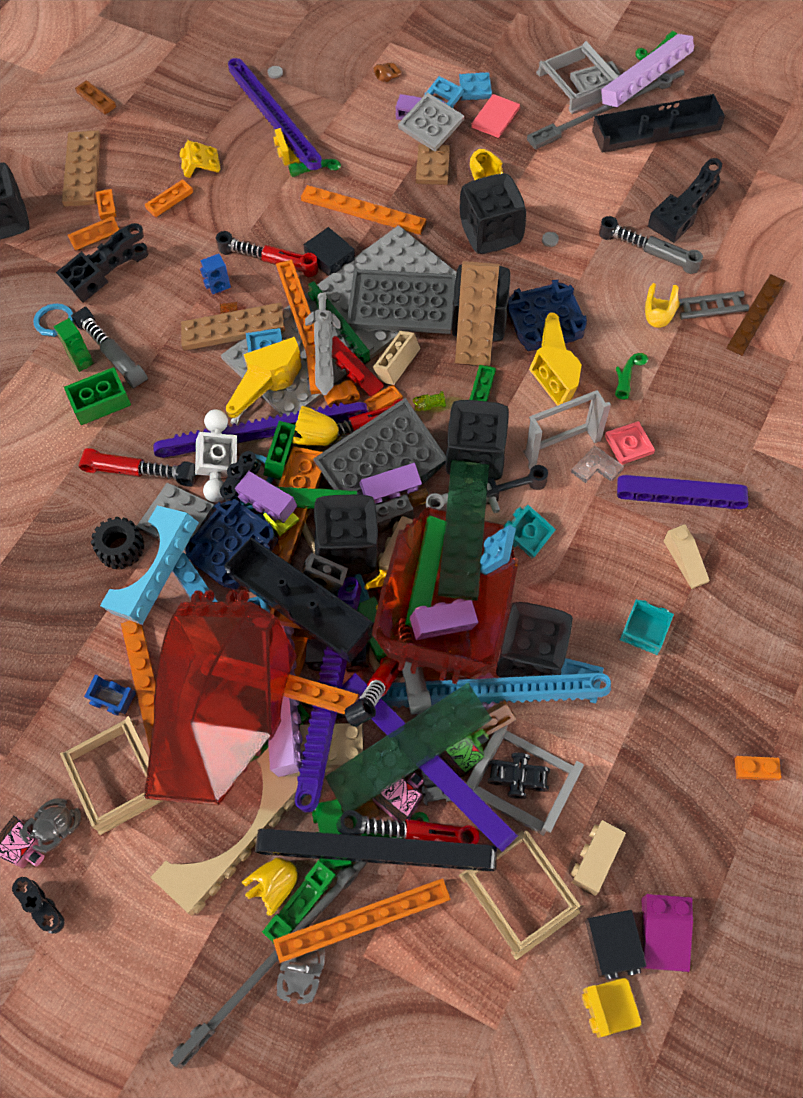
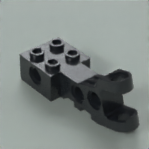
M718 158L709 159L702 166L696 179L678 198L670 194L651 212L647 227L675 243L694 224L699 206L705 203L719 187V174L722 170L721 160ZM717 165L718 169L710 170L709 166Z
M132 223L116 231L110 236L111 239L104 245L101 243L97 247L98 250L92 255L88 254L86 256L81 251L59 269L56 274L78 299L84 303L108 283L105 276L117 266L131 259L139 262L148 256V249L145 243L134 244L144 237L142 226ZM132 231H139L137 234H131ZM138 249H143L142 252H135Z

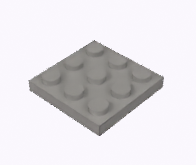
M426 93L398 123V128L431 150L436 151L464 121V115L429 93Z
M166 483L138 523L137 528L160 540L158 529L148 522L158 505L186 512L199 523L191 536L193 537L208 520L215 507L214 504Z

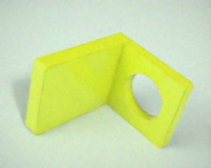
M293 512L284 523L279 520L273 521L266 513L263 514L279 536L283 535L299 521V518Z

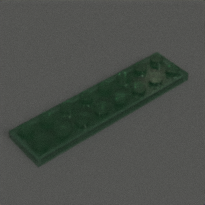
M451 461L438 596L472 601L478 600L489 465Z
M466 683L326 775L325 778L344 812L356 810L490 722L492 718L470 684Z

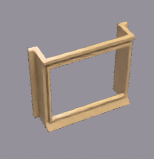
M129 716L117 725L64 753H60L88 819L99 835L110 831L170 797L135 729L136 725L133 719ZM125 733L151 789L98 817L73 760Z
M522 830L518 833V837L503 852L497 848V860L524 842L569 907L522 942H520L476 877V874L480 871L465 870L459 875L462 881L468 884L511 948V954L515 960L519 959L581 913L578 909L580 904L527 830L525 832Z

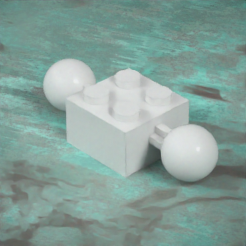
M214 409L209 411L204 419L205 426L211 433L200 432L196 438L195 474L210 476V480L204 485L203 493L207 500L217 503L224 499L220 494V488L224 483L221 481V477H228L227 468L237 462V436L221 434L228 425V418L223 411Z

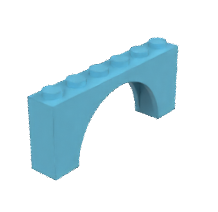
M156 506L148 521L158 529L160 535L159 550L152 566L143 577L129 587L118 590L109 589L100 605L102 608L141 625L144 623L199 523L186 512Z

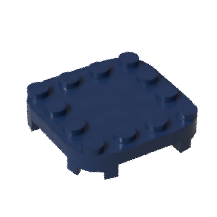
M559 279L552 280L551 285L521 292L520 288H518L509 297L507 304L508 315L519 341L527 351L541 348L544 323L549 313H556L558 315L565 343L583 338L587 318L586 315L583 316L573 294L574 288L571 284L568 286L558 282Z
M233 499V501L224 503L218 502L214 506L216 511L196 534L190 538L185 551L188 559L209 577L226 588L237 590L241 584L229 577L224 565L250 537L270 551H273L278 543V537L267 520L264 521L244 507L239 501Z

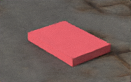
M493 94L472 122V128L499 138L520 109V104Z

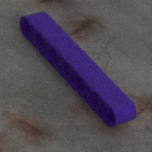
M622 475L617 478V497L624 500L728 509H744L748 507V487L745 485Z

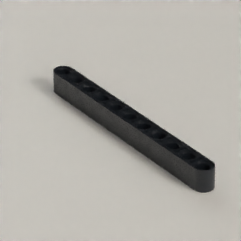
M258 829L255 853L262 855L489 872L496 871L497 847L492 845Z

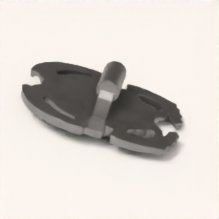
M52 799L38 809V812L34 815V818L37 819L36 821L31 817L24 824L19 832L20 838L25 843L29 842L28 838H36L39 846L34 845L33 850L47 853L61 843V838H66L78 827L81 821L79 809L69 810L66 808L67 800ZM72 817H74V824L72 828H70L72 822L71 819ZM32 825L33 830L32 833L29 835L27 830ZM51 840L54 841L49 845H43L44 842Z
M324 947L318 949L320 963H318V956L315 951L281 963L280 970L285 971V974L279 973L277 980V996L280 999L290 1002L291 999L286 995L298 992L300 997L304 998L297 1001L298 1004L313 1001L319 987V979H314V975L320 977L324 967ZM284 980H286L287 987L289 988L288 992L283 989ZM312 984L311 992L304 995V991Z

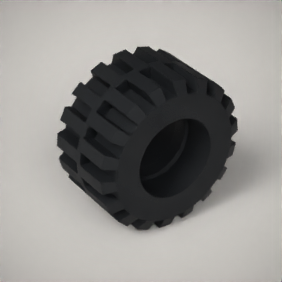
M115 517L113 520L108 518L107 522L102 521L100 523L101 526H97L94 529L96 533H92L91 536L93 539L91 540V545L99 560L105 566H111L112 569H117V567L125 569L126 565L132 566V562H137L139 560L138 556H142V550L145 546L137 526L133 521H128L125 517L122 520L120 517ZM127 538L120 547L109 548L116 539Z

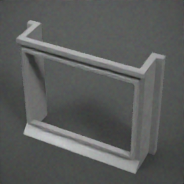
M587 41L580 47L548 60H541L539 62V70H537L539 77L549 74L570 98L569 111L571 114L602 102L601 89L619 77ZM587 56L608 81L575 94L555 70L582 60Z
M596 390L530 416L526 450L523 451L529 461V470L537 465L540 449L585 431L588 432L594 444L600 442L609 414L610 402L605 403L599 391ZM591 400L585 424L541 441L542 430L537 421Z
M508 725L493 733L484 750V758L477 763L466 784L488 806L544 836L546 831L551 833L584 764L576 761L573 766L507 731ZM503 739L569 774L545 822L478 786L489 767V762L495 756Z

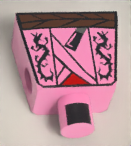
M415 773L408 781L401 776H397L374 795L373 802L393 820H397L398 823L406 819L410 820L422 800V794L417 789L424 781Z
M13 816L0 832V858L21 868H24L28 862L37 867L44 859L43 854L33 850L34 845L39 846L38 840L36 838H28V843L22 841L19 832L25 823L18 817ZM30 828L27 830L29 835L32 833Z

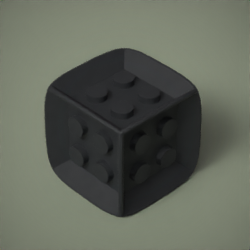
M0 162L1 240L24 233L29 230L30 226L26 207L17 182L9 166L4 162Z
M502 173L483 177L462 186L460 192V218L464 232L477 254L502 250L522 241L526 225L525 203L518 187L509 174Z
M462 264L458 266L454 286L451 328L452 334L457 337ZM499 266L492 341L503 340L506 330L511 274L510 269Z
M457 400L453 402L449 419L448 448L446 452V472L448 475L475 480L494 477V480H498L502 477L509 421L508 406L496 402Z
M356 494L328 495L317 498L314 504V522L316 526L315 554L348 568L346 576L364 575L374 572L378 560V524L374 498L368 495Z
M513 602L510 606L505 625L496 675L500 678L561 675L571 634L572 615L559 609L538 604Z

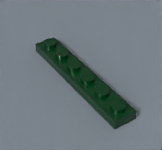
M313 281L308 284V296L311 301L316 302L319 309L318 294L323 292ZM327 298L326 311H330L340 321V329L335 328L339 336L342 335L346 345L354 350V354L358 359H361L364 364L370 362V350Z

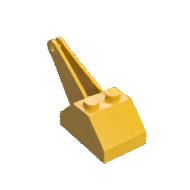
M549 313L544 323L542 346L537 350L529 370L558 406L572 399L579 385L582 364L571 351L566 350L558 315L556 313Z
M295 337L243 354L247 372L226 405L228 417H238L268 390H282L292 385L302 367L299 347Z

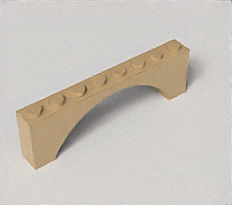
M269 747L257 759L263 775L262 800L256 819L245 836L227 852L207 861L194 864H170L166 860L150 877L191 916L194 913L198 914L205 907V901L210 895L214 896L220 890V884L225 878L229 879L235 873V867L238 863L245 861L250 856L251 849L256 844L258 829L275 827L281 819V814L285 810L289 811L295 804L298 785L297 776H300V772L281 777L276 776L270 770Z

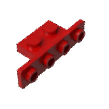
M337 336L332 338V358L336 361L337 367L341 370L344 369L348 373V378L353 383L356 382L370 397L377 394L384 387L383 383Z

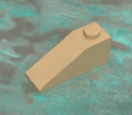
M684 524L669 530L664 543L691 589L708 583L710 580L698 547L687 526Z

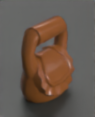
M394 63L377 64L374 66V74L382 82L387 83L393 78L400 77L402 73Z

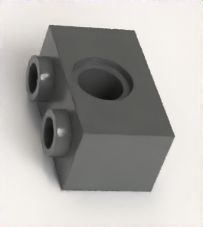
M406 494L376 505L379 533L393 528L396 521L399 522L402 516L414 520L413 507Z
M311 553L305 560L301 572L329 592L335 594L343 585L348 568Z

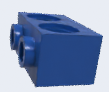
M220 254L200 260L202 265L200 272L203 278H205L203 279L206 289H210L212 295L231 288L226 265Z

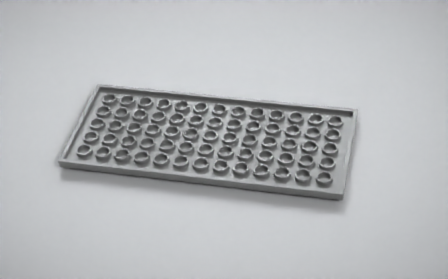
M398 225L357 255L351 263L345 264L341 270L331 274L317 285L347 322L354 269L455 274V278L456 271ZM308 292L305 293L310 312L319 310L316 302L311 301ZM287 306L283 309L285 332H281L282 341L295 337L299 347L302 367L291 386L277 391L268 390L261 396L281 416L284 413L289 416L290 412L297 414V411H300L302 406L310 407L324 396L323 394L311 395L306 352L290 306ZM332 326V338L337 336L346 345L342 335L339 336L335 327ZM352 328L370 350V360L387 348L399 333V331ZM246 339L239 341L221 355L222 360L242 379L247 372L243 355L248 353ZM348 347V349L354 354V350L351 347ZM332 358L334 385H339L348 378V373L344 369H339L335 364L336 361Z

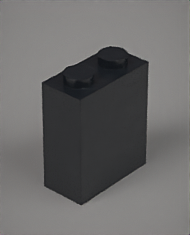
M329 227L303 244L304 253L315 254L318 268L328 276L337 273L342 269V266L355 260V249Z
M632 910L591 917L585 920L598 977L605 976L606 980L619 978L618 973L627 972L628 976L642 973L641 969L647 967Z

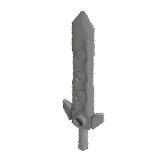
M320 293L318 294L319 310L312 312L305 318V325L308 326L314 323L315 385L323 395H327L334 386L332 326L338 329L341 326L338 318L331 314L330 311H326V294Z

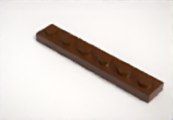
M772 274L769 275L726 349L743 356L786 280Z

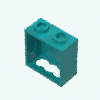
M636 599L620 641L658 655L674 614L665 608L655 607L645 600Z

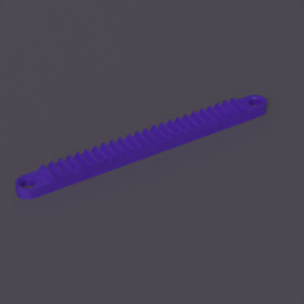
M239 58L230 59L228 61L229 72L233 75L235 81L238 82L241 89L243 88V91L246 92L249 99L251 98L257 109L262 112V115H265V119H268L274 130L281 128L285 142L291 148V151L308 169H320L322 158L245 63Z
M341 402L339 406L333 404L330 408L326 405L325 409L320 406L315 411L327 415L337 424H341L344 421L349 422L350 417L368 412V408L363 402L347 405ZM297 411V414L290 412L289 416L285 413L282 417L276 415L274 419L269 416L268 420H265L264 417L261 418V421L254 419L253 423L250 420H247L246 424L240 422L239 425L233 423L232 427L227 425L221 434L236 435L237 443L274 437L279 421L296 425L299 411ZM204 429L203 431L206 433H211V431H208L207 429ZM197 430L196 434L190 431L189 435L182 433L180 437L178 434H175L174 438L155 442L153 444L154 455L165 458L196 452V438L200 431Z
M354 577L345 578L337 596L355 610H358L361 595L360 583ZM350 584H355V588L352 591H346ZM327 647L324 650L325 657L322 658V672H319L320 680H318V683L342 689L347 661ZM314 705V710L311 711L312 719L309 720V733L306 735L307 743H304L305 751L302 753V767L299 768L300 776H297L298 785L295 795L296 806L306 813L314 811L319 804L337 715L335 711ZM311 795L312 800L310 804L304 806L302 804L303 798Z

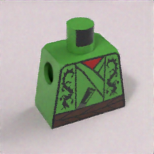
M463 726L435 739L437 753L461 778L484 758L485 755L481 744L488 741L489 737L483 729L472 734L466 726Z

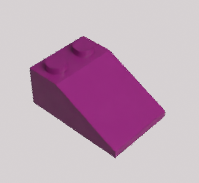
M646 894L642 897V943L647 965L643 969L690 972L693 930V905L691 897Z

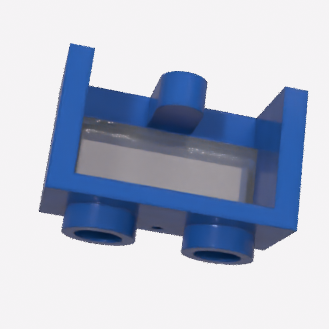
M95 674L84 697L90 700V705L99 709L103 705L108 707L107 712L118 716L119 713L126 715L137 693L129 687H122L113 681L109 682Z

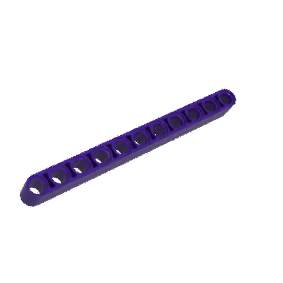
M356 673L342 685V690L359 694V697L367 689V684ZM380 698L374 706L376 715L372 720L503 852L518 837L515 832Z

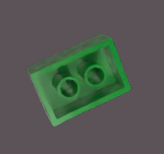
M114 367L64 387L81 426L131 406Z

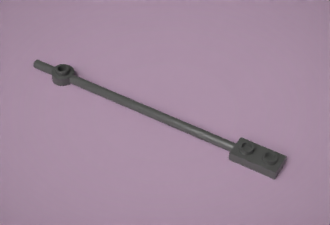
M681 69L673 74L663 73L657 78V81L645 86L625 102L657 87L661 89L669 88L672 80L685 74L684 70ZM603 105L558 127L554 123L527 135V141L536 150L560 139L563 131L614 108V106Z
M356 862L353 866L342 868L337 874L338 880L334 887L291 933L309 927L336 896L354 882L359 871L368 862ZM276 949L207 1024L197 1025L190 1033L191 1037L188 1041L176 1047L172 1053L174 1056L169 1060L175 1068L182 1069L213 1036L215 1033L214 1029L279 960Z

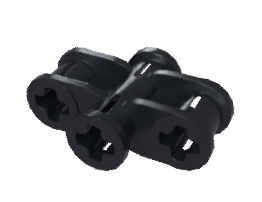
M246 451L242 453L238 461L227 468L228 477L220 488V494L225 498L226 502L233 501V499L240 502L239 494L235 489L248 471L256 475L260 470L261 463L253 452Z
M512 753L513 763L501 760H491L489 762L491 772L487 782L495 786L510 787V791L507 794L510 798L526 799L525 789L538 792L549 791L547 780L550 768L528 765L530 755Z
M23 876L14 881L12 892L21 903L22 909L25 912L31 913L33 920L43 931L51 934L59 933L64 928L65 919L55 907L54 901L46 898L44 891L34 880ZM51 918H54V919L52 920V922H53L54 924H53L52 926H50V925H51L50 919H51Z

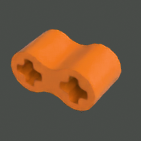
M346 380L339 385H334L329 393L324 395L327 405L331 408L333 404L339 406L341 402L343 404L355 403L360 399V395L355 383L351 380Z

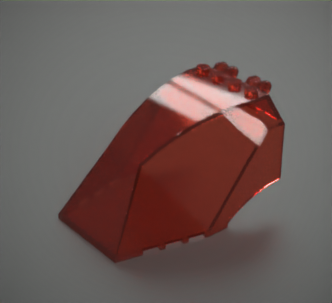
M427 507L420 513L418 518L415 517L411 524L407 523L404 530H399L382 585L372 631L373 637L388 658L399 662L398 670L402 671L405 662L412 663L410 668L412 674L416 673L417 666H425L441 672L439 678L441 681H444L447 672L453 673L452 683L457 684L459 677L471 678L496 665L509 620L519 559L514 556L515 550L512 548L508 563L487 575L479 571L481 567L480 560L485 548V540L496 534L499 530L504 529L503 524ZM433 516L446 521L447 527L431 607L442 602L451 604L458 599H464V601L472 600L478 623L471 630L416 640L412 626L405 623L427 518Z
M196 590L191 596V602L180 603L164 630V640L160 651L155 682L154 723L144 792L145 799L219 806L235 786L233 782L241 772L245 773L248 770V763L255 755L259 756L261 753L260 748L268 739L271 740L274 737L282 721L280 716L284 691L297 655L278 618L256 604L247 602L250 596L246 590H241L240 593L230 590L226 595V602H212L215 596L211 590H207L204 594L201 590Z

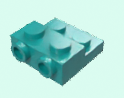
M526 505L523 508L518 507L512 514L515 518L512 521L508 520L501 529L508 525L516 528L512 546H518L530 558H534L556 529L531 506Z

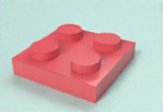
M639 421L605 433V438L620 465L652 455L655 452Z

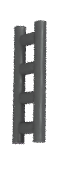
M744 291L679 299V306H683L684 312L680 313V319L744 312L749 310V305H742L740 298L744 297ZM732 299L735 306L725 307L723 300ZM716 301L718 308L708 309L706 302ZM699 303L701 310L692 311L690 304Z

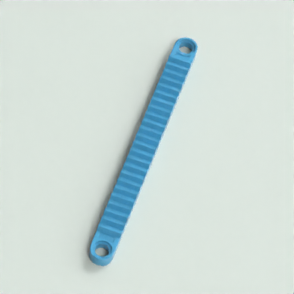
M603 673L425 681L432 706L434 704L438 706L442 704L446 706L450 704L458 705V703L474 705L475 702L479 704L483 702L499 704L500 701L504 700L513 703L516 701L523 703L525 700L541 702V700L550 701V699L566 701L568 698L571 700L576 698L583 700L590 697H604L611 691V680ZM598 681L606 683L603 689H598L594 685ZM405 682L393 683L387 693L381 697L390 708H393V706L398 708L401 706L409 707Z

